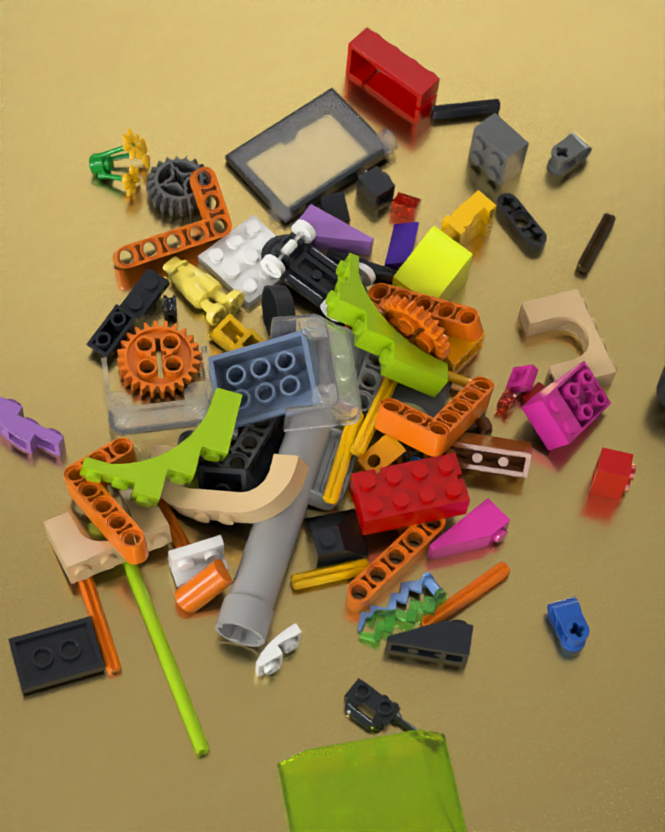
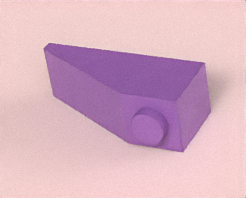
M312 204L300 217L301 220L308 222L314 228L316 237L309 244L321 251L333 249L343 253L370 256L372 253L374 238Z

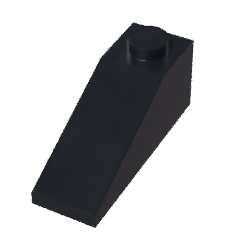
M458 619L452 621L445 620L387 636L385 652L466 666L470 655L474 625L467 624V622Z

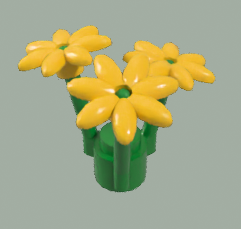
M131 129L127 130V135L122 134V138L125 141L122 146L101 153H93L89 158L91 173L98 174V179L107 178L122 181L124 184L123 189L127 190L128 197L131 196L132 192H137L136 183L140 182V178L137 177L139 167L134 168L133 165H130L129 173H125L123 176L108 172L113 170L114 161L128 158L133 160L135 157L139 160L142 158L146 169L149 168L150 157L147 154L148 147L146 146V141L143 137L140 138L139 134L134 135ZM122 151L129 152V153H124V154H119V155L110 156V155H113V154H116V153H119V152H122Z

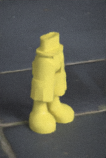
M175 256L164 264L163 270L168 273V278L173 282L177 290L183 294L196 309H203L206 312L207 322L212 326H218L229 313L234 316L243 305L245 295L242 291L236 289L227 295L221 292L222 285L211 275L205 274L187 260H180Z

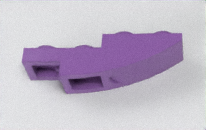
M0 396V434L30 454H33L38 446L61 457L66 449L64 436L56 429H47L40 426L32 418L27 417L25 419L23 406L14 399L7 400Z

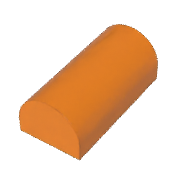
M215 559L175 591L176 601L186 612L195 613L230 586L233 580L222 560Z

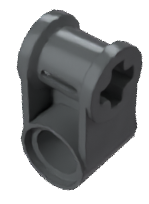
M572 132L564 140L553 146L551 150L552 157L548 160L547 168L554 175H563L577 164L583 162L590 155L592 147L578 134Z

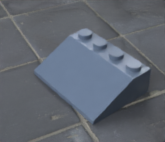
M305 329L207 358L213 393L216 388H221L242 394L234 429L321 405L320 368L315 339Z

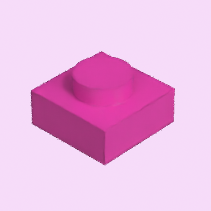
M533 364L513 367L506 389L511 394L531 391L539 370Z

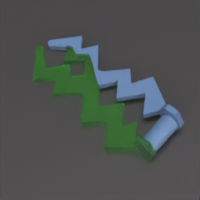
M429 571L423 574L420 580L400 582L401 593L391 592L387 607L370 604V613L361 611L358 624L360 638L380 643L383 631L393 635L396 620L415 624L418 611L434 616L438 604L440 605L446 601L447 592L439 586ZM422 586L428 588L434 595L433 598L424 595V603L411 599L408 612L397 609V602L407 605L410 591L422 594ZM377 615L386 617L385 622L377 621L375 633L361 632L366 622L375 626Z

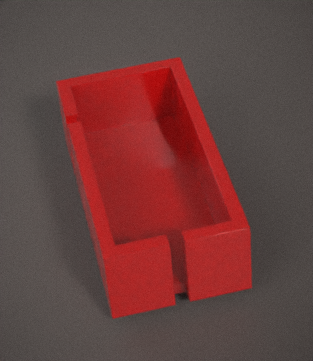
M366 27L348 43L346 74L362 85L379 69L380 72L365 84V88L414 123L419 124L431 112L432 106L436 105V93L438 92L440 78L434 72L420 65L417 60L403 53L397 46L383 39L380 34Z
M456 453L381 467L379 473H376L375 469L351 473L349 489L362 535L467 514L470 498L464 478L461 479L462 472Z

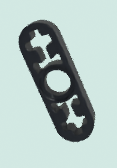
M511 193L501 194L496 202L497 214L526 250L532 253L541 252L547 241V235L515 195ZM516 219H523L528 225L520 227L514 221Z

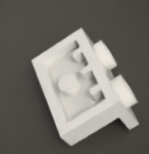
M221 535L168 551L169 566L178 588L215 559H221L227 571L229 570L224 557V543Z

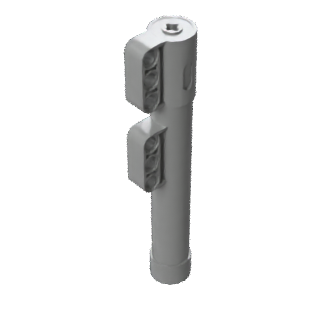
M326 325L318 330L315 344L320 368L321 405L292 413L278 452L281 455L299 456L309 468L304 485L296 499L284 511L268 520L253 523L230 592L224 598L215 623L217 633L234 643L251 647L261 646L265 643L274 616L273 607L308 504L322 510H332L345 494L356 455L351 457L338 502L336 504H327L322 498L343 433L342 430L334 428L338 415L347 418L351 409L361 410L364 418L366 417L379 390L383 376L381 375V363H379L380 356L354 346L352 330L343 326ZM355 403L360 404L363 407V409L357 407Z

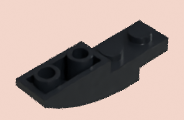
M148 268L121 305L116 304L86 345L109 359L118 349H121V341H127L126 334L131 333L135 335L134 327L140 329L156 310L155 304L170 285L169 280Z

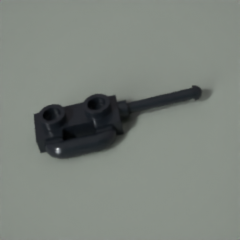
M360 678L356 680L344 695L346 713L364 728L370 731H377L381 728L386 730L393 722L407 729L429 745L432 750L438 749L439 744L437 741L432 740L402 718L403 715L400 714L401 708L396 702H392L387 695L380 694ZM360 705L374 714L373 719L357 708Z

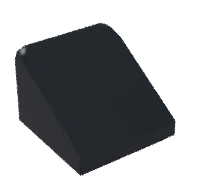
M343 192L320 198L319 208L343 222L350 221Z

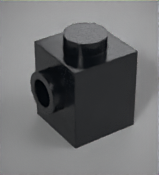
M378 166L371 170H365L359 175L356 192L374 211L394 198L395 184L390 176Z

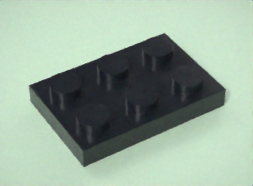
M90 616L8 639L22 693L105 670Z

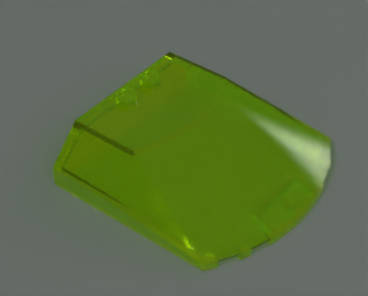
M418 729L312 748L277 764V773L289 832H467L445 734Z

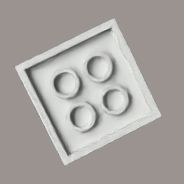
M254 215L198 256V261L230 292L237 289L244 293L245 300L243 304L247 308H250L262 299V291L266 285H280L283 283L279 278L268 275L261 266L262 248L267 241L276 235Z

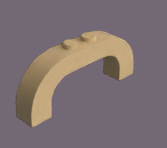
M155 445L151 458L166 453L174 447ZM274 454L266 479L253 490L229 492L186 488L185 484H175L170 481V478L165 477L161 498L178 513L194 518L199 522L209 523L210 520H216L226 525H233L234 522L257 523L278 515L296 499L304 485L309 467L299 456Z

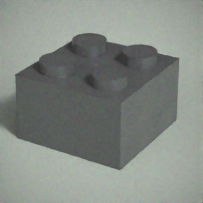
M494 113L474 127L468 157H470L475 165L483 169L491 180L496 181L502 187L522 172L529 143L501 117Z

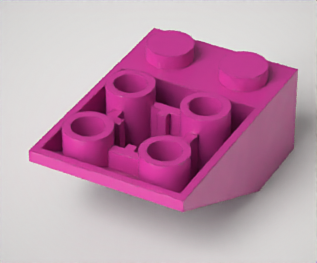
M583 361L534 395L521 408L549 451L570 444L611 402L585 361Z

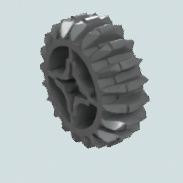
M178 155L173 160L167 157L165 163L158 160L157 167H152L151 173L147 176L146 191L148 192L150 202H153L155 208H160L162 214L169 211L171 217L175 213H179L182 218L184 213L187 212L192 216L193 210L199 211L190 185V175L193 171L204 167V164L198 165L196 158L189 161L187 155L184 159H179ZM199 173L197 177L199 183L204 186L207 185V175ZM210 196L206 198V205L208 203V198H210Z

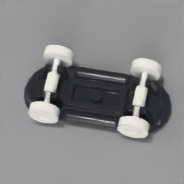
M299 219L292 225V232L290 234L275 236L265 243L262 248L260 263L268 275L282 280L318 306L327 317L325 301L328 293L331 290H335L338 281V275H336L338 264L309 244L316 237V232L308 222ZM359 262V276L366 292H368L366 286H370L375 281L376 275L369 266ZM328 317V318H329L330 320H332V321L339 322V321H337V320H334V319Z

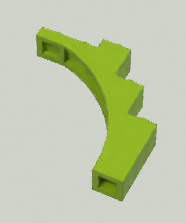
M350 253L345 261H340L336 268L338 281L335 290H331L328 293L325 301L327 317L353 327L354 346L380 356L379 363H381L382 376L435 398L448 382V363L427 354L413 345L387 322L371 301L359 276V256Z
M216 388L207 414L200 425L188 438L168 452L151 459L127 464H110L85 457L80 475L85 476L86 480L94 483H100L101 481L111 483L112 487L119 490L132 489L130 500L136 501L135 503L142 507H156L161 497L165 477L170 478V481L175 484H190L195 475L199 455L204 456V459L211 462L224 461L229 451L242 394Z

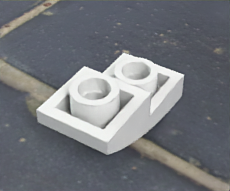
M296 623L277 635L260 654L256 661L255 670L258 677L263 674L270 675L276 672L282 664V652L288 653L298 647L301 641V630Z

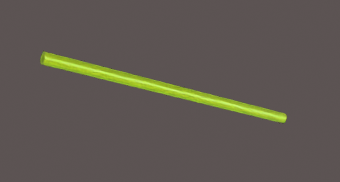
M125 561L122 564L197 755H203L210 751V747L138 564H130Z

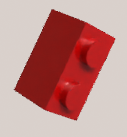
M602 447L593 469L589 494L620 501L623 492L629 491L631 480L633 481L636 465L632 464L634 454Z

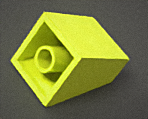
M433 226L393 276L392 285L448 301L467 282L473 254Z

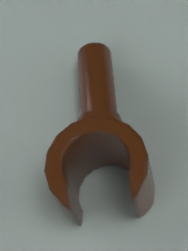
M483 416L478 418L466 431L478 429L481 435H489L493 432V426L490 420Z

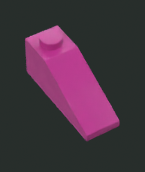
M487 498L430 544L427 557L432 560L485 548L494 541L499 543L508 534L507 529L510 519Z

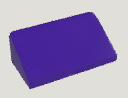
M419 222L394 224L384 266L400 269L414 250Z

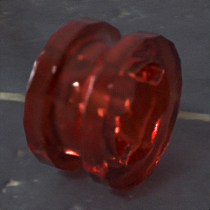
M507 388L500 397L496 407L499 409L504 408L505 413L508 414L517 402L519 393H512L511 389Z

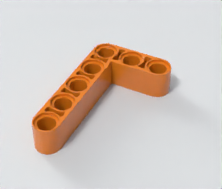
M201 167L190 175V185L202 217L201 221L122 246L113 253L114 264L120 269H128L228 235L232 229V222L214 170L209 167ZM199 173L207 175V185L204 186L199 183L197 178ZM208 196L213 197L216 201L214 209H209L205 201ZM216 220H220L224 225L222 233H218L214 229V222ZM193 227L201 232L199 241L192 239L190 235ZM169 235L175 236L178 240V245L175 249L167 244ZM146 243H151L154 246L155 252L153 256H147L144 253L143 248ZM124 250L131 254V262L129 264H124L120 260V253Z
M386 283L375 284L367 292L377 309L390 296L395 298L398 295L401 299L406 297L409 303L414 300L418 307H424V312L432 313L431 318L439 321L437 325L445 329L443 334L471 342L478 340L483 335L479 313L472 307ZM345 325V326H344V327L349 328V329H351V330H352V328H353V327L348 326V325Z
M474 377L434 418L396 399L384 398L379 405L374 423L375 427L380 432L427 455L441 456L488 408L494 383L485 377Z
M125 437L115 439L85 456L110 464L138 462L133 442ZM85 457L69 465L64 470L63 476L70 497L128 563L140 564L144 562L149 556L145 535L141 528L104 488L110 483L104 481L94 483L86 480L85 476L80 475Z
M440 519L408 526L409 528L348 585L345 600L348 609L359 613L370 607V604L372 605L428 552L430 544L443 535L446 520ZM434 524L438 528L430 529L429 527H427V525ZM416 541L420 545L415 547L410 545L408 542ZM398 558L402 563L394 564L390 559ZM377 575L382 577L383 580L378 582L374 581L371 577ZM354 593H361L365 598L356 599L352 595Z

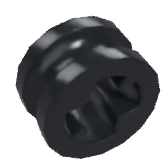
M163 295L164 318H168L169 315L177 317L176 295H173L171 298Z

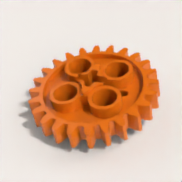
M398 295L395 298L390 296L389 299L387 298L381 304L378 311L398 333L422 351L444 361L451 352L449 349L451 344L447 342L449 337L443 334L445 329L437 325L439 321L431 318V312H424V307H418L414 300L409 303L406 297L401 299Z
M154 321L153 327H149L145 322L144 330L134 327L135 335L127 333V341H121V349H118L117 359L118 367H120L119 374L124 376L125 384L131 383L132 391L140 387V394L142 396L147 391L150 392L151 398H154L156 393H160L161 398L164 399L165 392L168 391L172 396H175V389L184 392V383L191 386L192 378L198 377V369L201 368L199 344L194 343L193 335L187 336L186 328L178 331L177 323L170 328L167 321L163 323V326H159L158 322ZM155 341H160L163 378L158 377ZM167 346H175V348L170 349ZM149 348L147 351H142L141 349ZM170 368H177L178 370H176V371H170V370H168V369H170ZM144 370H151L152 372H150V373H144L143 371H144Z

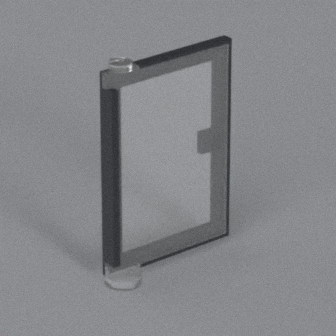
M330 88L226 154L225 160L271 208L269 213L273 220L276 222L282 220L284 223H287L307 210L310 204L314 205L319 202L322 196L331 194L392 154L398 148V143L388 129L384 128L376 133L333 88Z

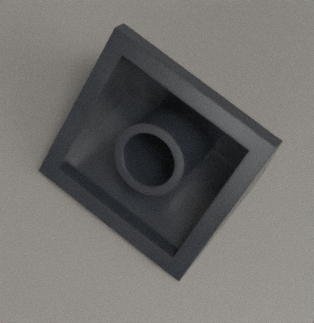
M197 466L199 489L247 492L259 486V483L248 468Z

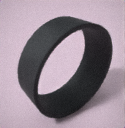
M266 285L262 291V313L268 335L273 339L294 333L296 314L289 289L285 285Z

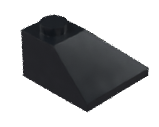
M355 509L304 519L316 569L369 558Z

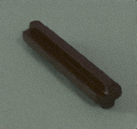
M609 213L603 215L577 263L576 268L578 271L583 273L589 272L615 223L616 217Z

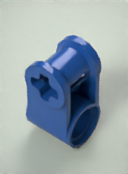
M572 596L549 603L547 605L548 616L555 627L562 646L569 652L581 651L585 646L590 630L577 598Z

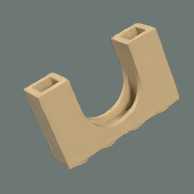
M578 289L521 304L518 317L527 337L551 330H564L575 335L584 347L585 353L580 357L549 366L546 376L548 385L583 361H585L601 387L612 384L617 372L616 364L613 359L609 358L606 342L603 338H600L597 332L596 321L593 317H590L586 299L581 297Z
M132 489L119 490L122 507L143 531L148 551L161 548L172 542L169 524L158 505L149 508L139 506L135 503L136 501L130 500ZM69 511L44 521L48 539L71 584L85 580L92 575L111 569L126 561L109 541H94L84 537L78 530Z

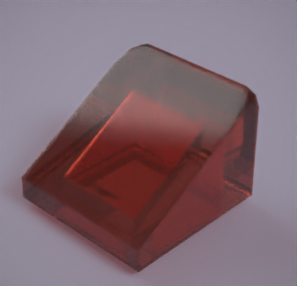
M398 192L392 202L391 213L414 220L421 199Z

